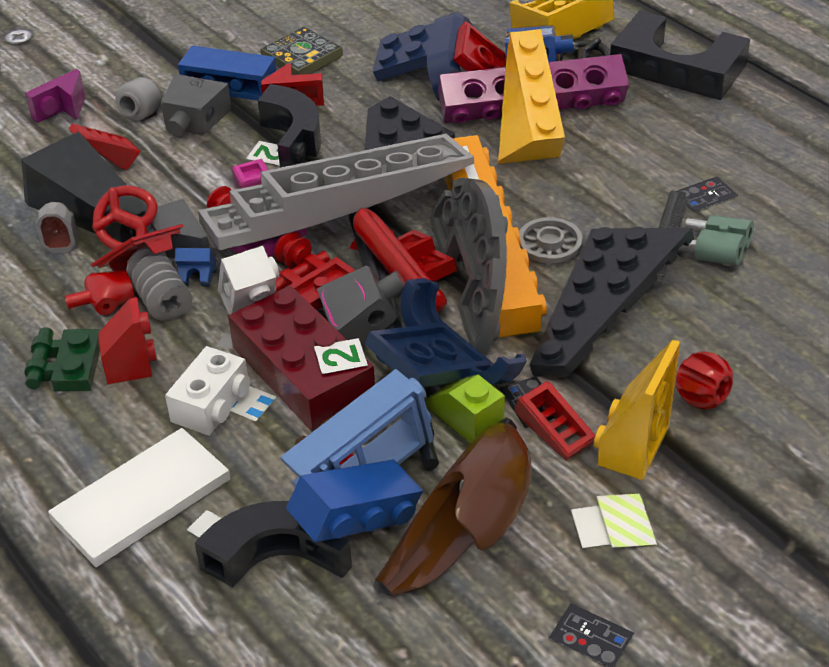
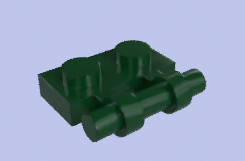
M47 327L41 328L31 344L33 355L25 366L24 374L27 377L25 385L30 389H38L41 381H51L54 392L91 391L100 353L98 335L100 329H64L62 338L60 340H53V330ZM47 358H56V362L47 363Z

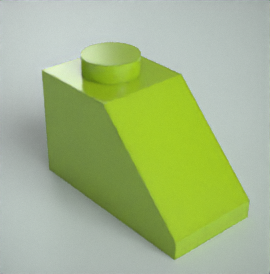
M480 375L451 382L425 398L426 406L469 443H472L481 432L504 419L505 395Z

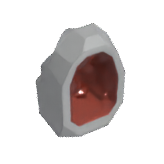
M50 202L45 204L39 210L36 222V229L43 250L54 254L67 253L78 248L79 231L73 213L63 203Z

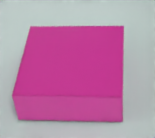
M262 159L232 167L233 177L240 189L262 184L261 172L268 170Z

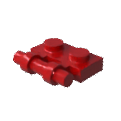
M321 251L316 255L309 254L301 260L302 263L291 270L286 268L279 272V277L276 279L275 284L276 292L291 285L307 302L318 310L323 305L317 288L355 270L338 257L330 260L326 251Z

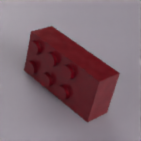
M291 285L228 315L233 348L312 432L320 427L321 422L332 418L375 385L374 366L367 359L368 366L322 374L314 346L329 347L335 342L346 341L347 339Z

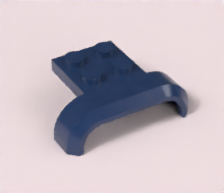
M459 12L436 18L434 23L425 26L417 25L409 31L400 34L392 33L380 40L373 68V74L377 81L427 66L432 89L439 101V76L441 74L461 72L460 65L454 61L458 29L465 21L472 25L471 21Z
M426 278L407 280L404 285L400 306L406 327L370 331L364 343L376 354V358L381 363L388 365L393 370L397 369L408 379H416L422 387L456 382L474 375H480L492 386L504 384L515 379L527 362L526 355L522 353L517 354L513 359H508L505 356L498 357L496 362L492 363L441 320L435 303L439 284Z

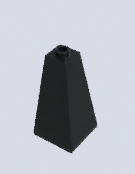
M79 131L21 159L26 204L40 210L45 204L50 202L63 203L73 213L76 226L94 234L95 231L92 228L93 214L98 201L109 188L127 185ZM134 196L119 197V204L122 210L139 217L145 215L147 206L139 198ZM110 204L107 207L104 216L111 212ZM113 222L105 227L106 232L119 242L124 243L136 236V230L118 222Z

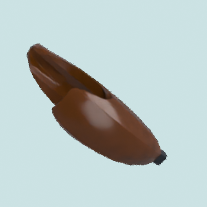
M506 417L481 432L434 488L375 579L374 586L379 592L388 596H394L427 585L451 567L474 541L477 549L486 550L497 543L507 532L521 509L532 478L529 450L511 419ZM461 480H464L463 486H462L461 491H460V489H459L460 482H461Z

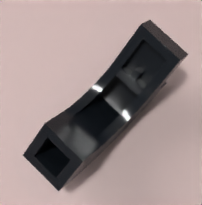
M270 84L258 99L260 125L262 127L286 132L277 144L280 168L299 164V162L305 159L306 155L317 157L321 148L319 112L315 103L297 90Z
M270 501L249 505L224 516L197 539L195 548L200 570L233 588L254 565L262 560L279 555L302 557L343 578L352 568L350 540L344 536L342 538L314 542L286 509L289 501Z

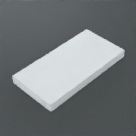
M180 428L50 509L48 513L50 520L95 567H98L231 480L230 472L189 433Z

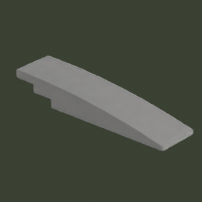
M442 134L262 171V184L229 191L231 203L198 210L199 222L219 250L237 247L311 227L357 212L361 208H368L395 198L474 164V156L449 135Z

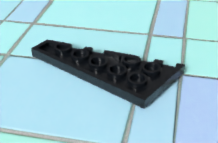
M602 227L591 229L529 364L532 375L569 377L594 349L592 343L601 333L608 334L615 326L614 319L619 313H627L657 280L656 273L664 264L671 265L677 258L676 251L682 245L688 246L694 240L692 228L633 227L610 229Z

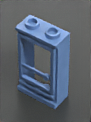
M395 369L281 456L282 462L298 476L292 481L294 488L300 476L305 474L393 459L399 465L425 445L426 441L431 443L434 440L430 425L432 417L426 408L424 400L426 392L422 385L414 378H406ZM401 415V419H399L396 423L390 426L387 430L381 433L378 437L372 440L365 447H361V445H363L366 441H368L375 434H377L384 427H386L388 424H390L393 420H395L397 417ZM352 452H356V454H354L351 458H349L342 465H340L339 462L345 459Z

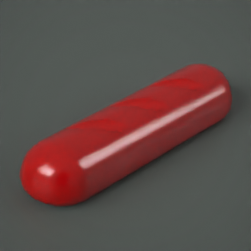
M366 208L358 210L353 219L354 230L389 274L398 271L405 283L407 280L422 278L433 281L376 213ZM440 289L437 292L435 302L437 313L441 312L447 305L446 296Z

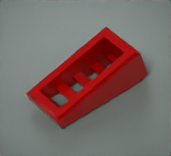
M73 123L68 128L72 134L79 131L99 155L123 170H128L140 154V150L126 137Z
M549 380L518 398L514 410L515 413L566 461L594 443L596 435ZM543 405H544L546 408H548V409L544 410L543 412H540V411L538 410V408L541 407V406H543ZM552 415H556L558 417L551 423L547 421V418H549ZM563 424L569 427L560 434L555 430ZM576 433L580 439L568 445L564 440Z

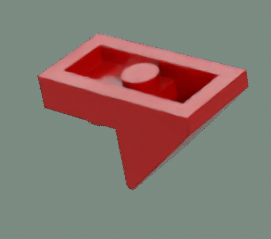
M291 63L261 81L262 94L270 84L297 90L309 97L316 106H324L322 73L292 75Z

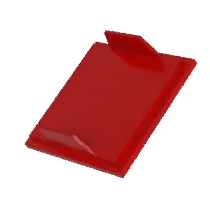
M179 224L132 237L93 262L91 266L102 268L109 265L113 271L126 270L130 257L143 247L148 246L153 254L173 249L171 238L180 233V229L184 226Z

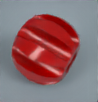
M706 351L691 354L680 365L676 375V389L681 399L690 406L704 410L718 407L726 400L733 386V371L728 362L721 356Z

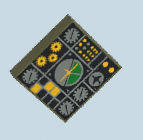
M305 26L260 48L261 55L275 57L276 66L279 68L291 63L292 75L311 74L343 56L342 46Z

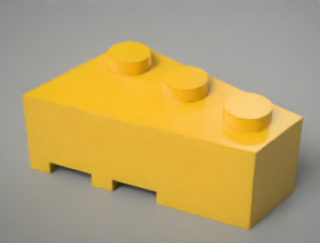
M518 0L509 2L512 28L554 26L555 36L573 34V39H577L582 34L592 29H599L603 24L614 20V0H535L525 4H520Z

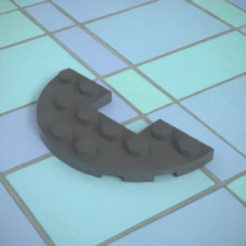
M463 177L453 181L452 191L444 190L431 213L430 221L440 252L454 258L455 262L461 252L469 280L458 303V308L469 343L480 353L487 355L492 341H496L500 333L499 317L506 279V233L508 220L502 214L499 196L495 194L487 182Z

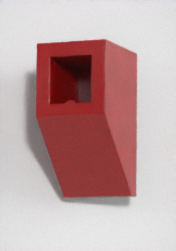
M137 297L130 298L98 332L101 360L107 385L152 377L150 362L157 361L155 344L153 339L146 340L145 334H151L148 311L140 312Z

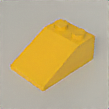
M671 340L632 380L621 399L615 398L608 414V423L606 426H599L594 439V447L599 449L598 466L640 480L644 479L670 425L680 348L679 341Z

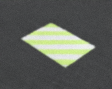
M640 494L596 496L612 548L657 545Z

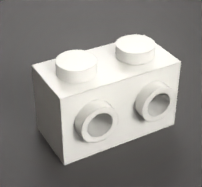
M263 246L221 259L218 292L228 315L276 292L275 284L276 279L279 277L278 266L272 256H267Z
M206 346L165 394L170 422L210 436L216 427L227 419L230 409L236 401L244 397L249 389L250 378L247 373L246 360Z

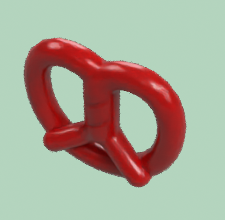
M122 185L109 188L98 201L93 214L92 228L98 239L112 250L123 243L113 239L105 230V227L113 222H118L136 230V236L146 234L147 227L153 222L158 212L155 197L145 189L136 186ZM134 196L143 200L147 205L145 215L139 217L122 210L119 204V197ZM110 204L111 212L104 216L105 211Z

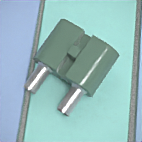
M711 215L707 221L687 218L685 228H692L693 231L701 233L697 240H693L688 246L682 245L678 250L695 252L697 260L722 263L725 266H739L744 257V251H747L751 244L754 222L752 220Z

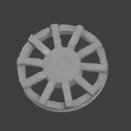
M554 217L538 218L526 223L519 231L520 248L527 250L528 258L531 262L546 263V266H551V263H569L570 259L574 258L577 254L579 255L582 248L583 237L581 231L576 225L564 219ZM532 230L537 235V237L529 236L526 234ZM570 232L574 235L573 238H564ZM524 240H525V241H529V242H533V244H527V245H526L525 242H524ZM576 243L574 247L565 245Z

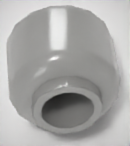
M137 77L121 85L116 92L115 98L120 113L131 121H141L156 113L162 101L157 85L145 77Z

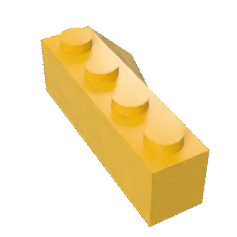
M539 29L511 32L506 57L498 164L560 157L565 135L542 31Z

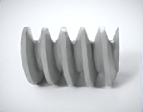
M148 246L137 250L127 262L126 272L133 287L137 290V294L153 318L160 321H170L181 317L190 309L192 304L191 292L187 289V286L165 252L153 254Z

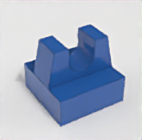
M175 248L177 271L185 285L189 286L191 274L200 273V283L202 286H209L213 273H216L217 262L210 248Z

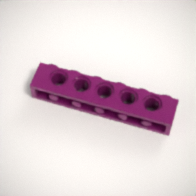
M621 54L548 62L559 110L569 108L584 109L589 106L603 104L612 106L625 101L629 82ZM506 67L441 74L439 76L438 94L444 123H464L468 120L482 118L492 120L502 116L503 95L500 94H504Z

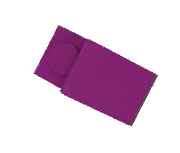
M75 69L25 92L31 118L39 123L64 111L74 119H78L85 99L80 71Z

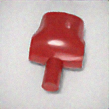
M126 270L91 273L84 280L85 291L64 296L68 309L92 304L100 315H108L130 298H135L133 286Z

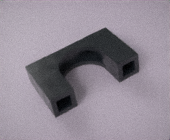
M639 10L611 43L610 55H622L627 75L722 100L747 65L750 39L721 32L711 47L704 52L692 55L669 53L660 49L664 43L666 17Z

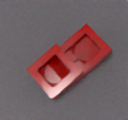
M417 230L397 237L434 282L457 271L454 258L435 250L433 237Z

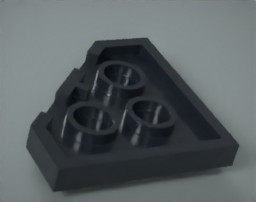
M389 96L368 108L365 150L442 134L455 138V133Z

